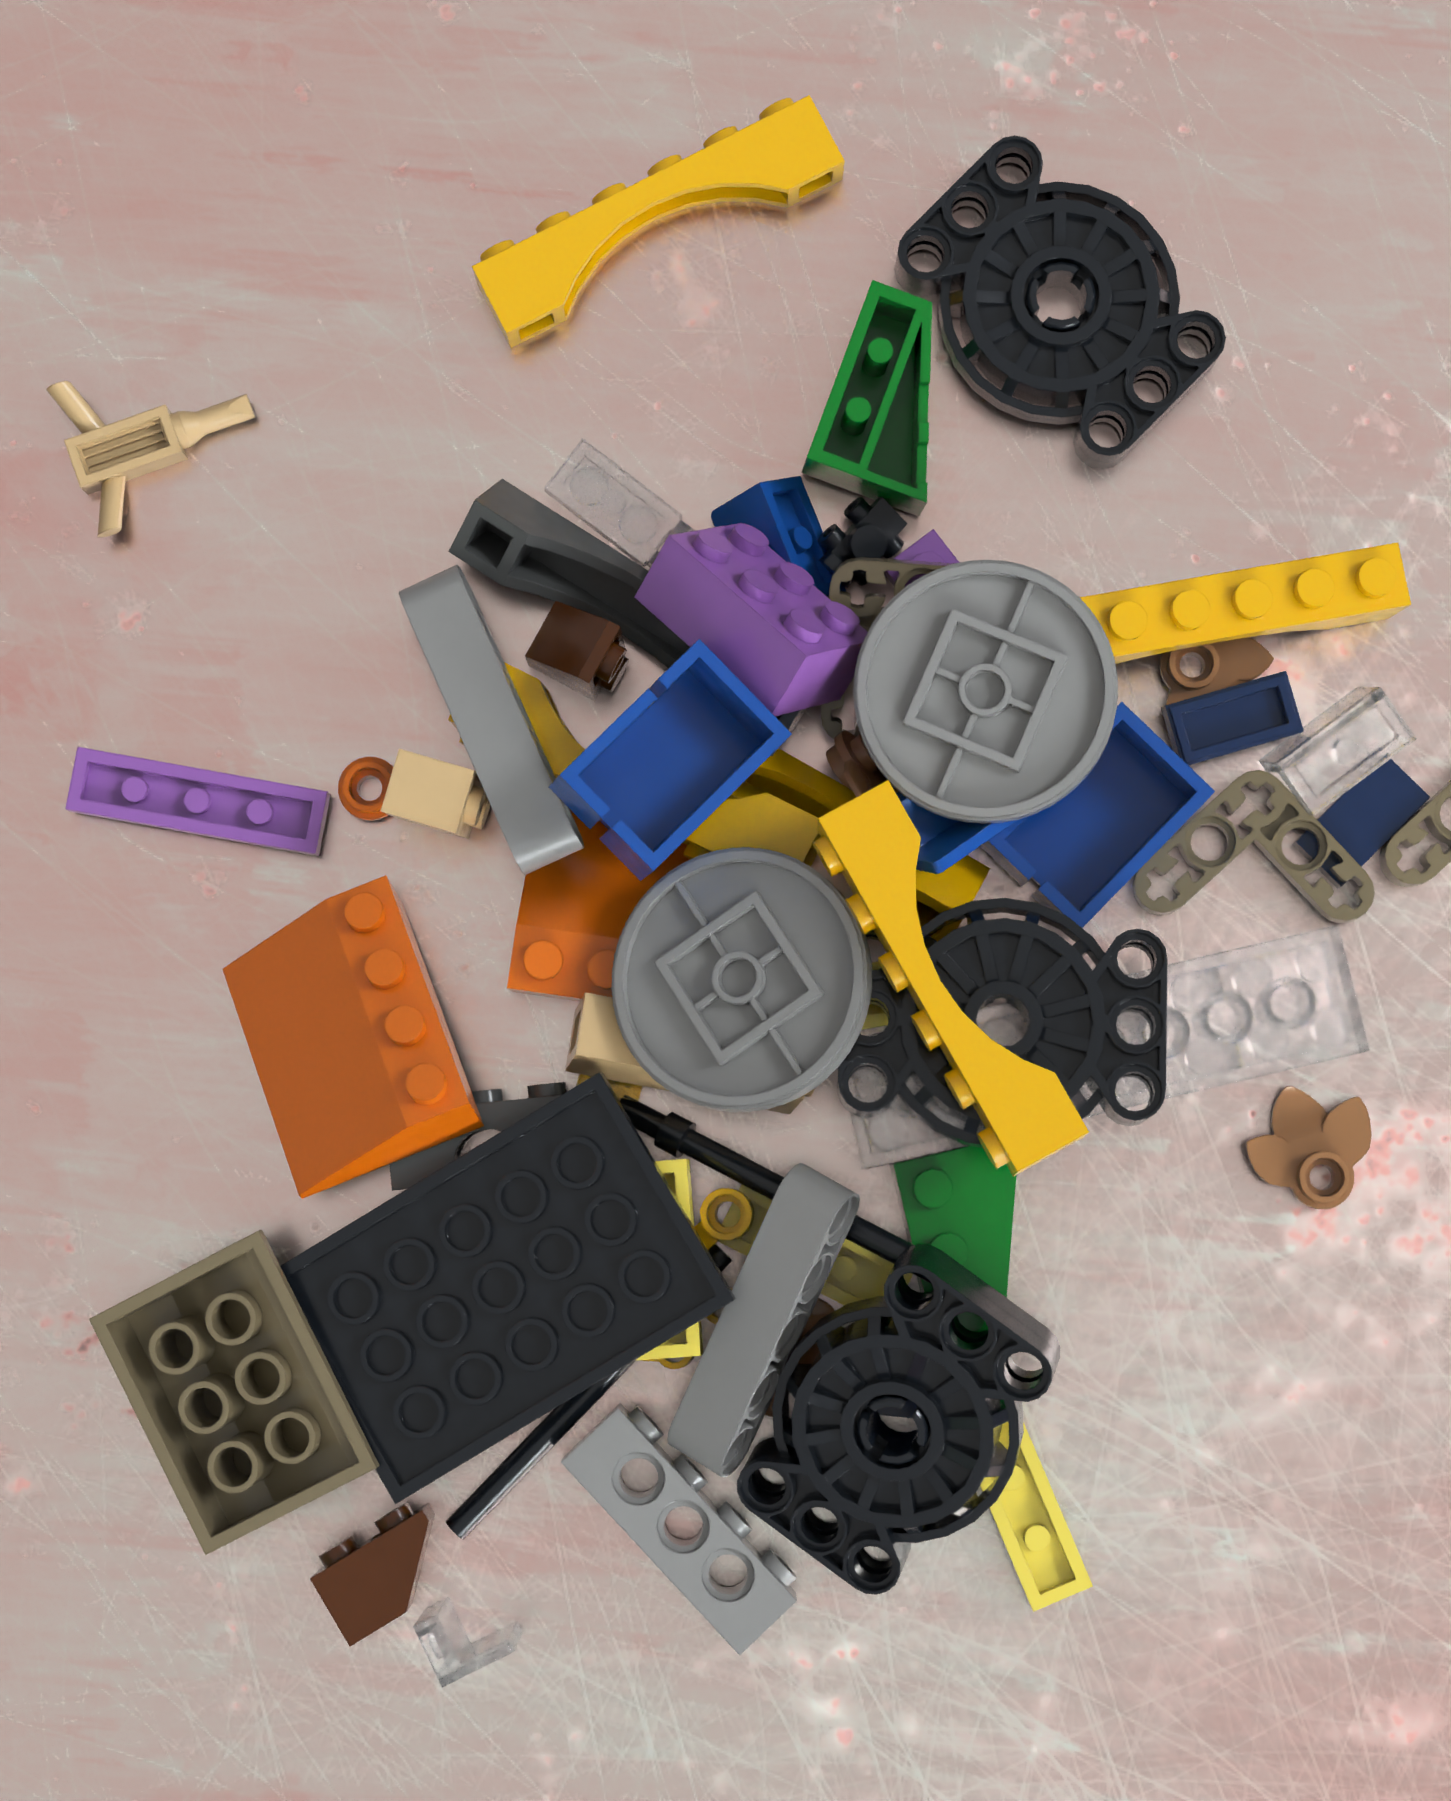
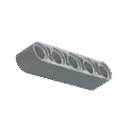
M454 565L399 591L402 605L508 846L523 874L527 875L585 848L570 809L549 788L550 784L556 779L474 593L459 565Z
M803 1163L795 1165L787 1173L775 1193L733 1286L732 1293L736 1299L724 1306L671 1423L667 1438L670 1446L721 1477H727L737 1469L754 1440L775 1394L779 1376L802 1335L855 1219L860 1203L859 1194Z

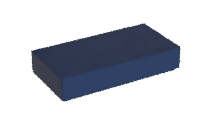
M1286 671L1161 707L1173 751L1187 765L1304 732Z
M1384 753L1317 820L1362 867L1418 811L1430 796ZM1307 830L1293 845L1311 862L1317 856L1318 842L1315 836ZM1330 853L1318 870L1336 888H1340L1346 882L1339 881L1329 870L1333 866L1340 864L1335 855Z

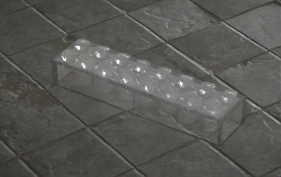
M1339 925L1167 965L1166 1093L1164 1099L1370 1051ZM1151 969L1125 975L1135 979L1144 978L1150 974ZM1007 1003L982 1008L978 1012L976 1019L978 1027L990 1039L1001 1046L1017 1043L1023 1038L1027 1029V1022H1024L1020 1012ZM1125 1012L1117 1017V1032L1124 1041L1134 1045L1143 1044L1148 1041L1150 1027L1142 1015L1135 1012ZM879 1032V1033H874V1034H870V1035H866V1036H869V1037H870V1036H876V1035L880 1034L881 1032ZM868 1068L855 1072L848 1082L849 1090L853 1097L866 1103L875 1102L882 1098L887 1089L882 1075ZM910 1077L906 1085L912 1094L915 1095L920 1088ZM1125 1077L1116 1083V1099L1124 1108L1148 1103V1089L1138 1078ZM1085 1082L1080 1088V1092L1088 1100L1093 1093ZM898 1095L885 1112L875 1117H859L847 1110L861 1170L967 1146L935 1132L910 1112ZM932 1101L925 1106L942 1121L963 1130L964 1121L946 1114ZM1098 1103L1087 1117L1104 1114L1105 1112ZM979 1126L977 1133L986 1128L983 1126Z

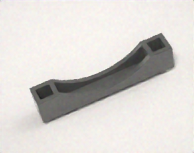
M504 479L499 480L474 500L448 552L502 586L529 592L554 602L558 601L619 625L623 636L657 658L668 669L690 648L634 598L648 573L647 569ZM806 709L779 715L776 718L792 733Z

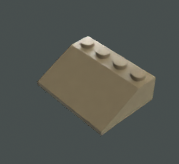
M262 1230L233 1243L89 1319L205 1555L380 1466Z

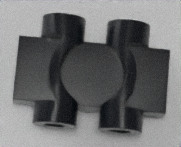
M858 497L844 511V515L853 523L844 533L836 524H833L818 539V542L827 551L819 561L833 574L839 564L850 558H881L884 556L888 559L894 556L904 544V541L898 534L907 523L883 497H878L871 505L863 497ZM853 571L851 581L841 582V584L846 588L854 580L860 586L867 584L866 571Z

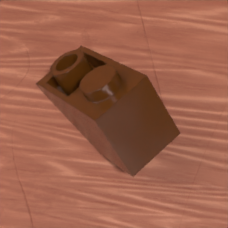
M555 601L525 655L530 667L594 702L602 688L609 692L615 689L629 662V659L625 657L627 649L625 648L619 625Z
M406 1502L375 1521L374 1523L380 1533L358 1546L353 1536H350L318 1556L324 1567L319 1569L310 1580L349 1646L354 1645L403 1615L413 1604L435 1516L429 1503L413 1512L409 1503Z

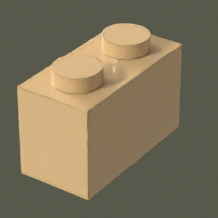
M403 749L398 750L381 812L397 819L469 839L472 827L483 828L490 809V803L476 771Z

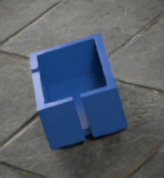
M698 639L650 688L592 742L550 784L549 788L589 829L598 821L608 829L599 839L641 881L664 862L792 733Z
M1121 702L1117 706L1114 725L1108 743L1094 768L1079 786L1051 807L1015 821L985 842L981 848L1021 886L1032 878L1040 886L1031 895L1039 904L1066 915L1083 928L1211 797L1215 790Z

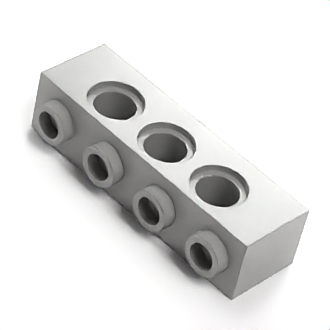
M620 1403L563 1457L561 1463L728 1644L741 1655L797 1601L796 1592L790 1586L797 1577L772 1549L763 1556L745 1538L752 1531V1528L727 1501L717 1508L702 1492L701 1488L708 1481L685 1455L681 1454L673 1460L656 1442L664 1435L663 1432L640 1407L637 1406L629 1413ZM636 1458L650 1461L658 1472V1482L646 1492L630 1490L624 1484L621 1477V1469L628 1461ZM681 1506L690 1507L697 1511L703 1521L701 1531L695 1537L687 1540H681L672 1536L665 1524V1518L668 1513ZM722 1555L737 1556L747 1567L746 1577L740 1584L734 1587L720 1586L710 1575L709 1569L711 1564Z

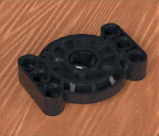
M1015 135L1004 137L993 144L905 232L899 242L894 269L896 279L900 286L912 295L924 297L939 294L938 314L943 342L954 367L974 392L997 409L1026 421L1056 425L1077 422L1073 443L1078 457L1092 468H1111L1120 463L1210 372L1224 349L1226 340L1224 327L1215 316L1208 312L1194 310L1178 314L1180 294L1176 268L1163 239L1144 215L1118 196L1090 185L1066 182L1039 184L1043 160L1041 152L1035 143L1025 137ZM1003 163H1016L1024 168L1028 178L1021 183H1007L999 177L996 168ZM962 206L974 207L983 215L984 223L973 228L963 227L954 220L952 212ZM916 250H929L937 255L941 265L934 271L921 272L911 266L908 256ZM1153 259L1162 277L1164 289L1159 288L1157 271L1152 261ZM1053 287L1069 291L1078 301L1080 308L1079 318L1077 319L1074 316L1069 319L1059 320L1048 317L1044 322L1040 321L1037 316L1040 309L1037 302V294ZM961 289L960 291L950 293V291ZM1166 313L1165 317L1157 318L1158 315ZM952 316L960 319L962 338L966 344L963 348L953 329ZM1186 334L1200 337L1207 346L1208 355L1197 359L1188 357L1180 350L1177 338ZM974 365L978 366V368L982 371V373L986 376L988 380L982 377V375L978 372ZM1142 378L1155 380L1163 388L1164 399L1156 403L1143 401L1135 393L1133 382ZM1080 404V406L1068 407V405ZM1098 422L1110 423L1116 427L1120 434V444L1110 448L1099 446L1090 437L1089 427Z
M1010 898L971 901L940 913L921 927L925 947L940 981L962 1012L977 1025V1015L983 1007L993 1003L997 998H1005L1007 1004L1012 1005L1020 1012L1024 1022H1027V1029L1020 1041L1003 1047L1023 1060L1055 1072L1082 1120L1092 1112L1098 1103L1108 1118L1117 1124L1125 1126L1140 1125L1157 1113L1164 1103L1166 1093L1168 965L1166 948L1159 937L1150 931L1142 929L1127 930L1118 935L1108 950L1104 952L1093 936L1066 915L1035 902ZM1003 912L1025 916L1024 921L1008 918L985 920L983 914ZM967 918L968 925L953 930L938 942L930 937L944 926ZM1039 920L1060 929L1076 943L1072 946L1057 933L1039 926ZM874 930L866 933L867 940L880 941ZM1128 947H1135L1144 951L1150 959V974L1138 979L1125 975L1118 966V952ZM1086 954L1096 965L1093 970L1083 958ZM882 968L872 970L870 1004L877 1005L883 1009L887 1015L888 1026L876 1036L869 1037L860 1034L850 1053L838 1067L837 1089L841 1103L853 1115L869 1118L885 1112L898 1095L909 1111L935 1132L964 1145L983 1148L976 1133L979 1126H985L973 1105L963 1110L953 1096L944 1078V1074L953 1069L940 1046L929 1051L918 1034L910 1016L918 1012L919 1009L909 991L905 988L897 993L888 981ZM1125 1012H1135L1142 1015L1150 1027L1148 1041L1137 1045L1124 1041L1117 1032V1017ZM867 1068L880 1073L885 1080L887 1088L882 1098L869 1103L859 1101L853 1097L848 1085L849 1079L855 1072ZM910 1077L920 1088L915 1095L912 1094L906 1085ZM1125 1077H1134L1146 1085L1149 1092V1101L1145 1109L1132 1111L1120 1105L1115 1094L1118 1080ZM1085 1082L1093 1093L1088 1100L1080 1092V1088ZM932 1101L946 1114L964 1121L963 1130L942 1121L925 1106Z
M916 1244L906 1248L899 1255L884 1284V1296H877L844 1305L821 1318L799 1340L778 1379L772 1406L774 1437L762 1440L755 1446L737 1480V1493L741 1502L749 1511L855 1589L865 1594L875 1595L889 1591L898 1581L910 1552L911 1543L949 1536L975 1522L998 1500L1013 1473L1024 1433L1022 1401L1029 1402L1040 1398L1046 1393L1060 1359V1345L1056 1336L1045 1325L942 1250L928 1244ZM910 1272L922 1274L931 1282L934 1290L927 1293L917 1292L907 1285L903 1275ZM964 1312L977 1314L986 1322L988 1329L981 1332L970 1331L959 1322L957 1315ZM853 1322V1323H851L850 1325H848V1326H846V1327H842V1325H844V1324H846V1323ZM817 1342L819 1353L813 1364H798L801 1357ZM1018 1352L1029 1353L1040 1361L1042 1368L1035 1371H1026L1013 1362L1011 1355ZM789 1392L795 1398L791 1418L789 1416ZM908 1399L917 1405L912 1418L918 1429L910 1432H899L888 1427L881 1420L878 1412L879 1409L885 1407L902 1409ZM1005 1422L1009 1423L1008 1450L999 1441L1002 1425ZM769 1468L778 1472L783 1477L785 1483L780 1485L767 1481L761 1475L759 1469ZM996 1477L994 1482L978 1496L976 1492L984 1478ZM821 1507L831 1511L836 1516L838 1522L829 1523L818 1519L811 1508ZM864 1547H878L889 1555L890 1560L877 1561L866 1553Z

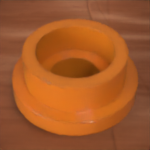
M363 757L350 763L342 772L338 783V794L344 808L350 814L362 820L373 821L388 816V814L381 812L393 766L377 757ZM369 778L378 779L382 784L380 796L372 801L364 800L360 795L361 784Z

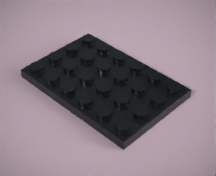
M601 1072L280 1266L380 1465L375 1470L395 1504L736 1299L607 1079Z

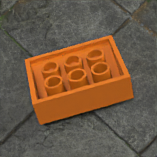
M571 811L585 848L525 876L507 989L516 993L580 1002L585 992L612 997L614 955L626 921L644 894L659 879L690 859L683 855L687 845L682 843L651 874L640 881L599 839L608 829L600 821L589 829Z
M386 875L325 899L222 969L298 1194L302 1199L484 1126L403 903Z

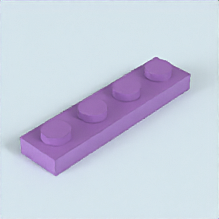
M77 747L65 809L80 814L319 856L331 794L328 791Z

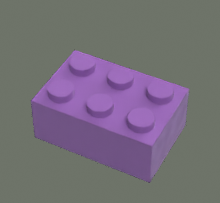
M737 523L669 535L634 598L689 647L700 639L775 717L841 699L854 677L858 655L868 633L859 625V617L850 608L841 603L831 601L813 585L814 579L805 569L796 564L786 562L768 546V538L753 526Z

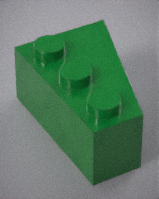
M872 280L801 473L873 500L883 497L892 507L920 516L927 504L928 398L932 333L931 301Z
M963 1146L889 1164L908 1242L913 1245L928 1244L942 1250L1007 1298L1016 1175L1013 1177L1006 1164L996 1169L984 1149L974 1146ZM917 1276L920 1292L927 1293L934 1290L931 1283ZM964 1312L957 1315L959 1322L970 1331L981 1332L988 1329L986 1322L977 1314Z

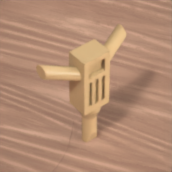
M58 382L46 389L82 433L68 438L64 442L80 488L87 495L101 490L97 535L99 538L114 535L122 529L125 481L188 459L185 449L194 446L205 435L255 418L248 395L244 394L196 412L177 411L172 413L166 405H162L105 425L71 382Z

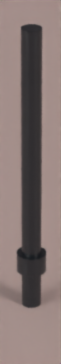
M627 1095L621 1098L620 1103L634 1127L654 1138V1145L677 1158L685 1154L773 1200L778 1187L784 1179L783 1176L696 1132L695 1123L674 1112L666 1116ZM858 1215L855 1216L845 1238L895 1264L899 1255L906 1248L913 1246V1244ZM910 1272L920 1277L921 1279L931 1283L926 1276L919 1273Z
M714 1244L708 1250L720 1272L733 1261L717 1244ZM636 1360L553 1409L446 1520L448 1527L464 1540Z

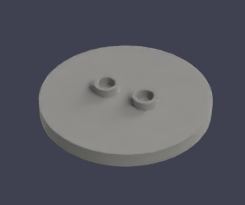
M1001 560L965 561L936 569L918 578L895 595L881 610L872 623L858 655L853 686L854 709L863 742L871 759L882 775L903 796L916 805L948 819L980 824L1003 823L1019 820L1051 807L1078 787L1094 768L1108 743L1114 725L1118 700L1117 670L1109 640L1101 624L1082 599L1066 585L1048 574L1018 563Z
M751 847L728 848L699 855L682 863L659 879L644 894L626 921L618 940L612 968L611 989L616 1020L624 1041L640 1066L656 1082L675 1095L700 1106L729 1112H753L781 1106L800 1098L825 1081L841 1065L857 1041L866 1020L872 993V961L866 934L862 933L856 919L847 906L845 896L827 878L800 860L780 852Z

